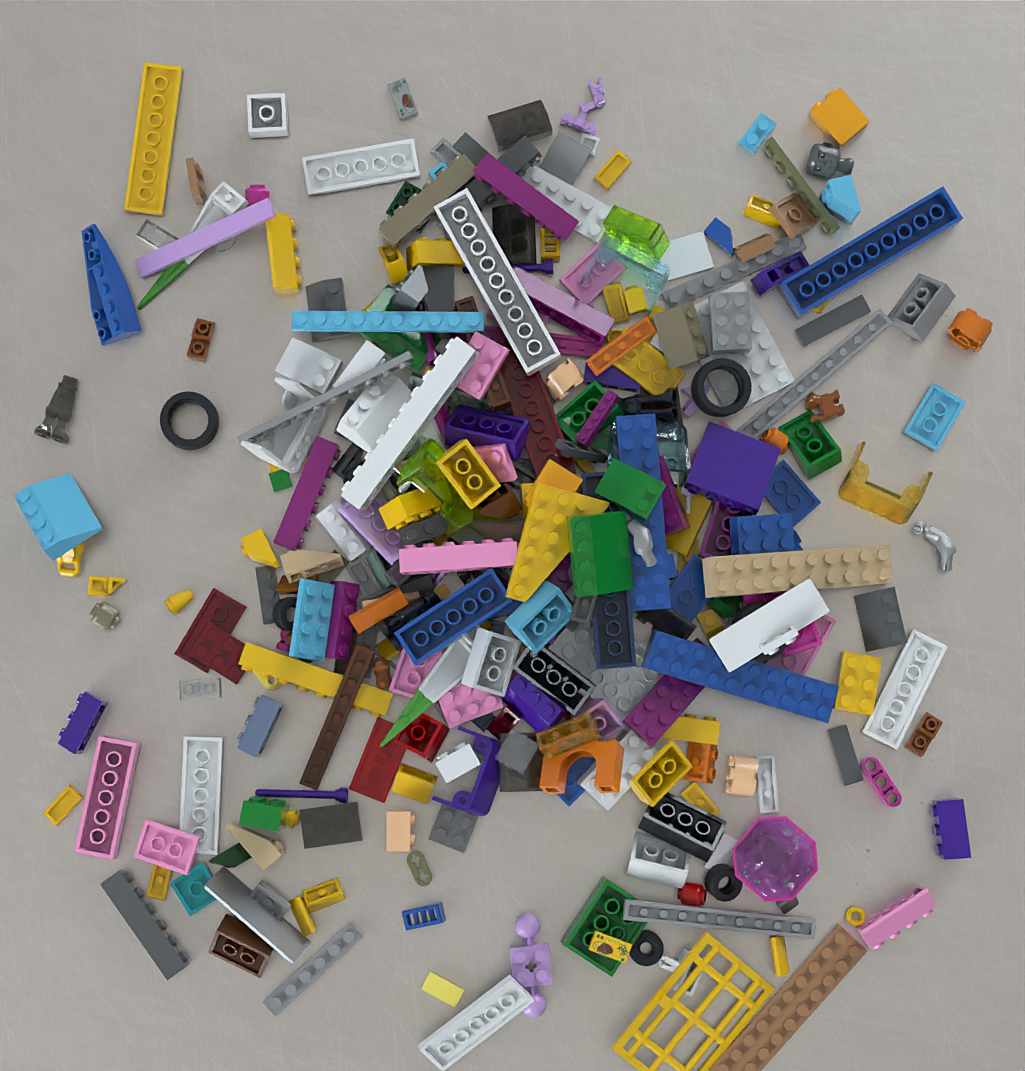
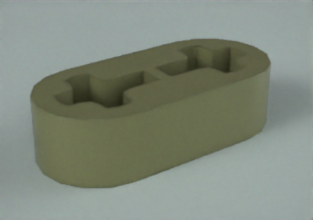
M416 850L410 852L407 856V864L416 883L420 886L429 885L432 881V873L424 855ZM413 854L421 857L419 860L421 867L417 868L415 862H410ZM420 869H422L424 874L429 875L425 883L423 880H418Z

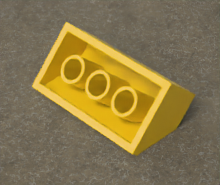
M275 213L276 217L266 221L273 289L277 295L299 293V287H302L301 275H297V268H300L299 257H295V250L298 249L297 238H293V231H296L295 220H291L289 214Z

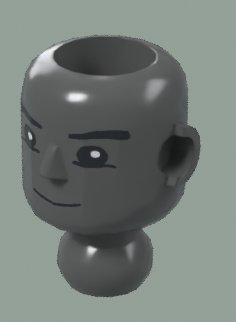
M823 142V144H814L812 146L807 162V170L814 173L815 176L823 178L825 176L833 177L836 171H840L844 175H850L855 161L852 158H840L841 152L839 149L835 148L831 143Z

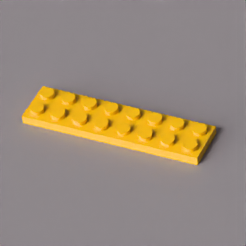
M144 62L124 206L126 212L163 216L183 70L180 66Z

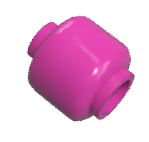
M250 185V188L245 190V199L249 202L246 207L266 198L270 199V191L265 188V185Z

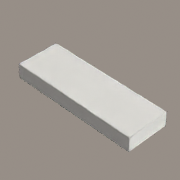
M775 754L755 756L758 759L756 779L759 814L779 813Z

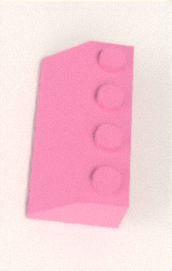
M919 885L855 928L868 948L878 949L885 944L884 940L887 938L893 939L901 933L899 930L915 925L917 923L916 919L921 916L924 918L930 915L936 905L928 889Z

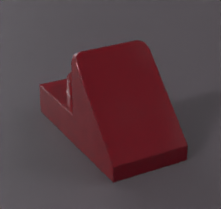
M506 705L487 727V730L498 740L502 741L522 717Z

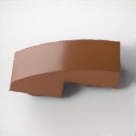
M196 319L187 358L206 362L215 322Z
M926 712L913 731L905 748L920 757L924 756L943 722Z

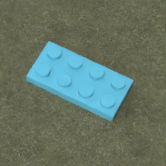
M300 579L289 656L316 661L325 660L335 585Z

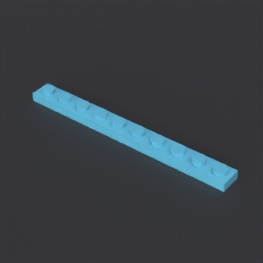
M292 311L291 330L310 332L475 333L476 331L484 333L485 314L484 312Z

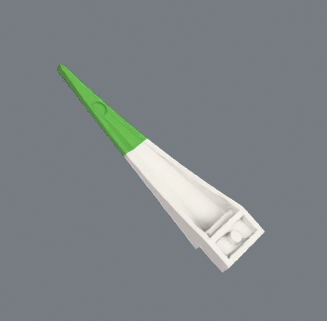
M223 181L210 194L188 235L245 209L249 202ZM203 251L165 268L151 289L137 305V308L141 310Z
M478 626L445 649L381 742L380 747L387 744L462 680L477 630L482 628L481 626Z

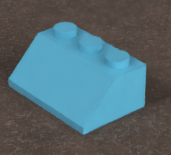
M851 174L828 180L819 196V200L832 216L848 225L853 224L860 214L861 208Z
M545 580L526 602H523L505 622L512 632L533 653L537 654L570 621L569 618L573 607L560 588Z

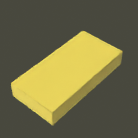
M431 971L421 988L453 1007H456L465 990Z

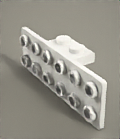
M808 578L714 635L709 641L728 672H731L761 653L772 655L784 643L788 645L794 642L796 636L799 635L797 631L827 614L829 609L811 579Z

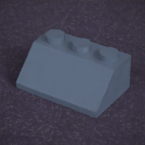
M265 695L257 697L253 704L255 710L252 715H248L244 725L247 727L244 733L240 732L236 743H239L237 748L256 758L260 757L285 704Z

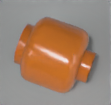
M777 428L767 429L760 438V441L781 448L779 455L785 454L789 448L788 436Z

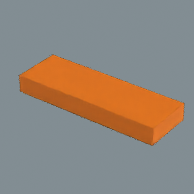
M398 587L350 615L349 619L359 634L407 606L408 602Z

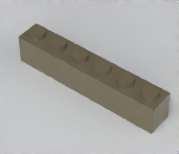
M465 154L461 157H455L451 161L449 168H443L439 171L434 181H428L422 187L423 190L419 194L414 193L404 207L402 205L399 206L390 219L386 218L379 224V233L393 249H396L436 214L434 206L459 193L475 179L476 173L472 171L475 165Z

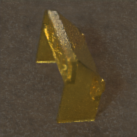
M862 441L857 445L838 488L839 497L898 525L905 524L909 521L920 503L933 472L929 471L923 475L919 487L915 485L908 486L900 496L867 481L869 467L866 463L859 460L866 442Z

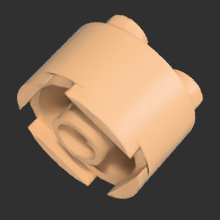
M569 357L566 359L567 364L561 363L545 377L547 379L546 382L543 380L546 390L554 399L562 400L570 393L568 389L571 386L577 387L584 381L582 378L584 374Z
M730 755L728 761L730 769H726L725 780L728 781L726 782L725 793L753 796L757 784L755 779L756 773H758V759Z

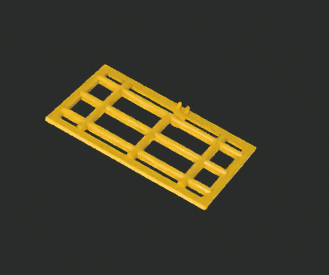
M705 932L611 1049L639 1071H656L664 1061L677 1071H691L716 1041L719 1045L698 1070L709 1071L710 1067L725 1052L774 992L775 987L766 982L708 932ZM710 944L712 948L704 958L699 957L698 955L705 946ZM718 952L733 964L724 976L709 965ZM692 962L697 964L673 996L669 998L666 994ZM739 969L753 980L744 993L730 982ZM704 970L718 983L698 1008L692 1012L679 1000ZM760 986L764 990L755 1001L751 1000L750 997ZM725 987L739 1000L717 1027L713 1029L700 1017ZM659 1004L662 1009L643 1032L638 1030ZM744 1005L748 1006L747 1011L726 1037H722L720 1034ZM674 1007L687 1017L688 1020L667 1046L662 1049L649 1036ZM695 1024L709 1036L686 1065L683 1066L670 1053ZM632 1036L636 1037L637 1040L628 1051L625 1050L623 1047ZM643 1044L658 1055L649 1068L634 1057Z

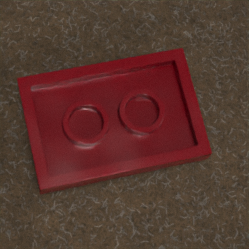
M208 621L187 654L236 685L245 673V670L241 669L242 665L238 664L245 644Z

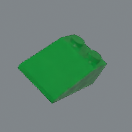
M596 380L556 414L560 428L575 443H577L575 437L606 393ZM618 404L615 405L598 433L613 424L616 416L624 414Z
M811 409L778 427L779 431L788 436L789 449L809 480L842 462L840 447L820 421H810V417L815 415Z
M613 458L594 493L646 521L666 484Z

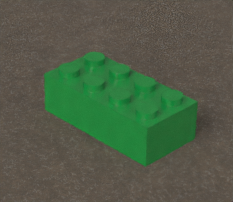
M251 796L243 801L239 824L278 832L286 828V816L290 805H286L285 800L273 799L266 801L267 797Z

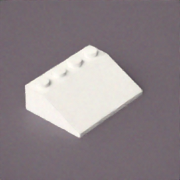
M394 374L386 378L382 376L376 379L377 382L375 384L367 386L338 424L337 431L367 452L376 448L378 445L376 443L377 439L381 434H386L389 430L388 424L393 418L397 419L401 413L399 412L401 406L405 402L408 403L412 398L411 390Z

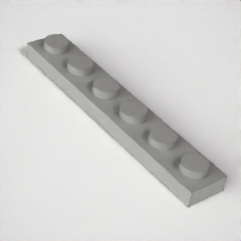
M348 923L267 997L263 1004L276 1017L363 936L351 923Z

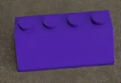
M458 404L443 427L445 445L453 446L463 439H467L472 447L505 443L511 460L517 461L525 446L530 420Z

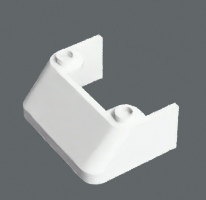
M277 377L274 380L286 389L282 396V405L288 411L315 398L297 382ZM325 406L323 410L318 412L314 410L309 412L308 417L298 421V419L291 421V425L284 429L279 427L271 442L263 439L256 445L242 441L241 445L260 459L287 472L296 473L300 469L327 418V407Z

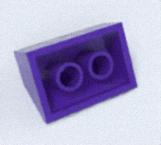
M520 673L508 685L503 701L544 739L548 737L568 712L567 709Z
M87 691L84 694L81 693L77 698L76 704L78 705L75 711H71L67 718L69 723L66 729L63 728L58 735V739H60L58 744L73 754H82L109 702Z
M960 798L934 800L933 805H931L932 817H935L936 822L933 825L934 835L938 836L939 844H936L937 855H940V858L944 860L972 858L964 800Z

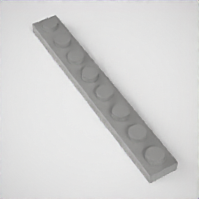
M801 234L793 239L789 236L775 242L776 248L746 262H741L738 258L667 290L661 295L668 309L689 303L807 249V246Z

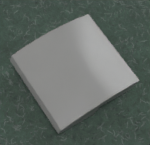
M558 132L540 168L573 185L592 149Z

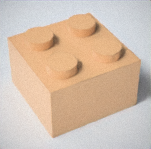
M412 810L387 811L386 851H411L412 847L415 846V834H412V827H415V815H412Z

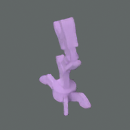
M601 77L598 78V85H594L592 80L589 79L588 86L594 101L587 105L580 102L581 112L579 118H572L570 113L561 116L562 121H560V125L565 126L567 124L576 131L589 132V135L595 136V124L593 122L587 124L584 120L588 111L596 107L600 108L606 103V101H603L604 87Z

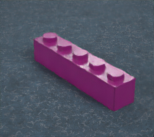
M609 389L606 391L575 437L577 443L588 448L615 405L619 402L620 397Z

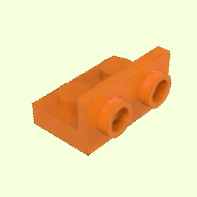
M689 741L687 759L693 767L685 774L684 780L712 784L716 777L717 745Z

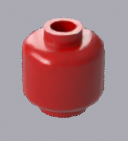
M685 882L682 889H678L677 899L681 901V905L697 907L705 905L707 890L704 889L702 884Z

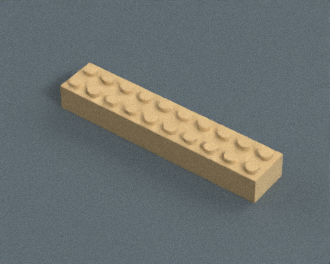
M890 545L715 556L702 559L706 598L787 592L808 578L811 579L817 590L893 583Z

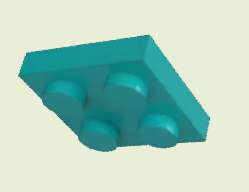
M204 862L191 869L189 875L183 874L170 882V885L190 916L217 900L204 889L206 883L213 877Z

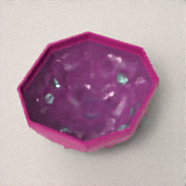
M786 816L758 818L733 847L735 876L765 902L793 900L818 871L816 842Z

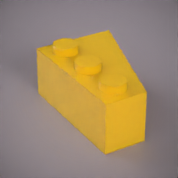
M426 237L417 238L415 242L406 248L408 271L413 270L418 265L422 267H466L453 242L447 241V238L429 240Z

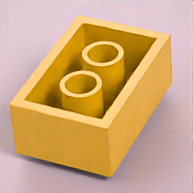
M440 480L429 484L424 493L420 489H416L397 496L380 507L379 511L388 530L394 527L399 530L407 526L408 523L414 524L421 521V518L425 517L428 519L436 515L437 512L446 508L445 505L451 499L443 481Z
M847 651L840 653L835 682L839 689L833 709L869 716L873 715L882 658Z

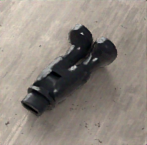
M434 590L427 595L424 593L421 597L398 610L393 617L381 620L376 625L395 649L399 651L403 646L394 632L442 600ZM404 622L400 627L392 631L399 623Z

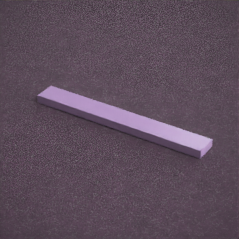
M266 198L136 259L135 262L142 278L150 276L276 217L270 199Z

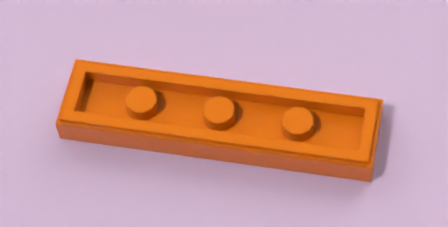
M646 315L585 360L595 376H598L656 333L657 329Z

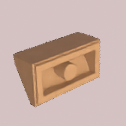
M765 233L735 247L733 250L741 262H746L776 248V244L772 235Z

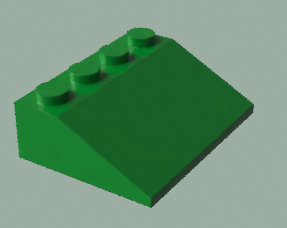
M387 284L367 311H391L389 310L392 304L390 299L396 292V289ZM357 332L392 358L410 351L415 360L407 368L413 373H418L427 361L428 348L423 332ZM431 332L436 348L442 339L435 337L434 332Z
M626 511L567 517L574 595L584 597L633 589Z
M603 876L560 942L613 977L622 962L588 949L595 930L631 943L633 946L648 922L622 919L625 899H638Z

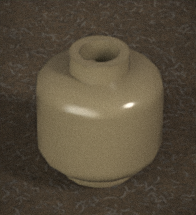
M106 602L96 603L89 614L91 623L102 630H107L110 627L114 628L119 621L117 617L118 610Z

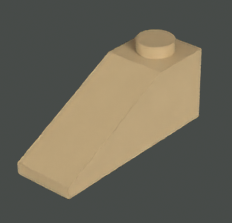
M296 550L280 555L289 584L344 566L341 554Z

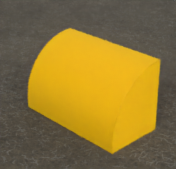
M401 763L391 791L428 804L438 776Z

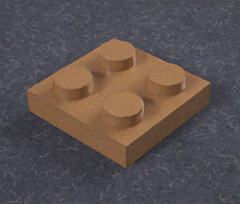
M187 158L186 165L192 197L197 205L204 204V197L207 196L205 186L200 181V179H203L202 168L199 163L195 162L194 158Z
M796 192L769 208L791 239L818 223Z

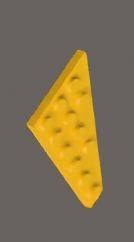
M536 482L505 597L526 602L570 551L567 517L603 513L610 502Z

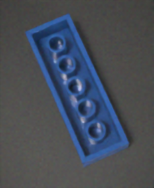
M491 568L394 633L414 665L419 666L515 603L516 600L505 597L507 587L497 571Z

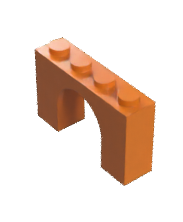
M609 739L607 742H599L597 740L580 742L572 740L568 743L561 741L545 743L539 787L546 794H565L567 773L570 766L580 758L592 757L596 760L594 786L600 793H619L624 748L617 740Z

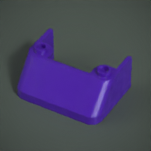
M458 726L457 730L475 736L473 749L477 754L485 756L472 793L459 791L454 795L452 802L433 795L432 800L477 816H485L491 809L511 750L504 742Z

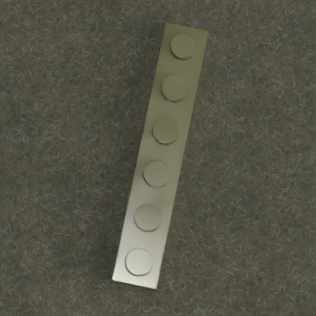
M773 137L769 138L764 144L766 154L770 158L773 157L777 162L775 164L778 170L786 174L789 185L797 189L799 197L804 203L806 202L809 205V210L814 217H818L821 221L822 229L826 233L829 232L830 235L836 233L840 226Z

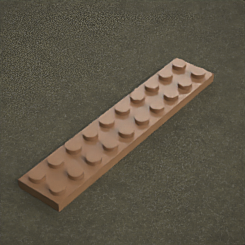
M837 924L735 1038L725 1052L710 1067L709 1071H761L866 954L867 950Z

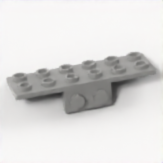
M222 867L204 886V889L291 964L298 959L311 943L282 917L291 907V904L263 880L252 891L230 871Z

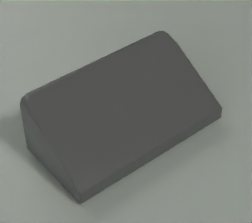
M352 442L333 467V472L343 479L346 471L358 465L362 466L361 457L364 449Z

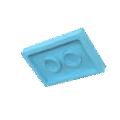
M932 383L903 432L932 450L938 451L966 402Z

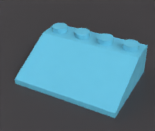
M71 473L29 485L14 495L41 547L53 561L102 530L100 523Z

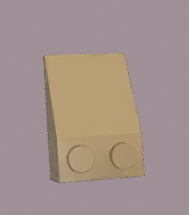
M235 822L226 825L228 830L263 871L285 854L283 851L285 847L278 839L274 840Z

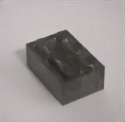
M359 801L299 810L304 849L364 840Z

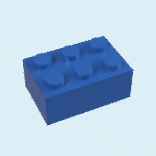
M792 513L729 518L732 555L795 551Z

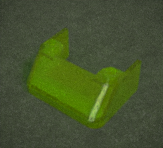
M428 439L403 464L397 485L400 487L407 481L414 482L419 479L442 502L440 513L443 518L449 521L446 534L450 536L472 522L476 507L472 510L468 507L436 464L446 451L435 440Z

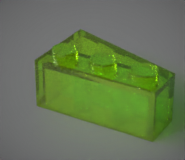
M616 205L612 207L602 223L609 236L620 239L657 261H660L670 245V241L660 223Z

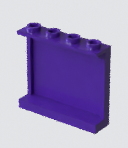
M709 421L684 489H687L689 493L694 495H703L710 501L724 503V506L728 508L742 510L746 515L756 516L781 448Z

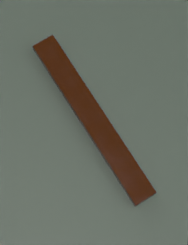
M357 642L299 784L318 790L375 649Z

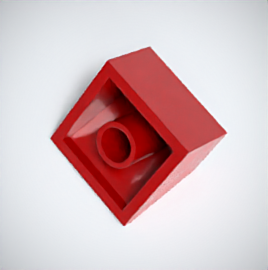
M422 713L399 732L393 742L432 763L450 729L443 723Z

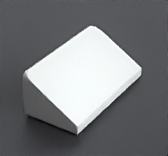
M722 833L708 863L705 862L704 867L710 869L717 864H728L733 855V847L738 841Z

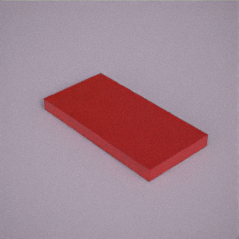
M377 717L349 789L385 803L406 749L394 743V738L383 747H380L381 742L394 723Z

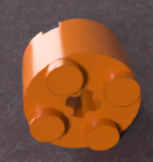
M967 308L965 311L958 312L946 333L947 335L951 334V341L965 350L973 348V352H979L992 332L991 327L993 324L988 319L979 317L973 309Z

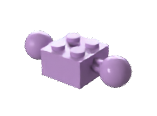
M523 914L515 923L517 934L523 938V945L510 946L512 977L522 987H527V992L531 995L534 1002L523 1011L527 1016L536 1018L540 1017L547 1007L546 999L539 993V986L552 985L549 943L535 944L534 937L540 930V922L532 914ZM529 961H533V964H536L533 970L525 967V965L529 964Z

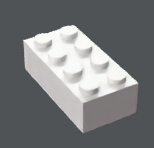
M630 728L627 731L624 730L615 739L624 748L619 793H600L594 786L596 761L577 780V783L607 811L631 787L630 780L658 752L654 747L651 748Z

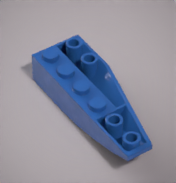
M92 224L81 232L91 310L101 345H106L130 338L142 330L121 268L96 224Z

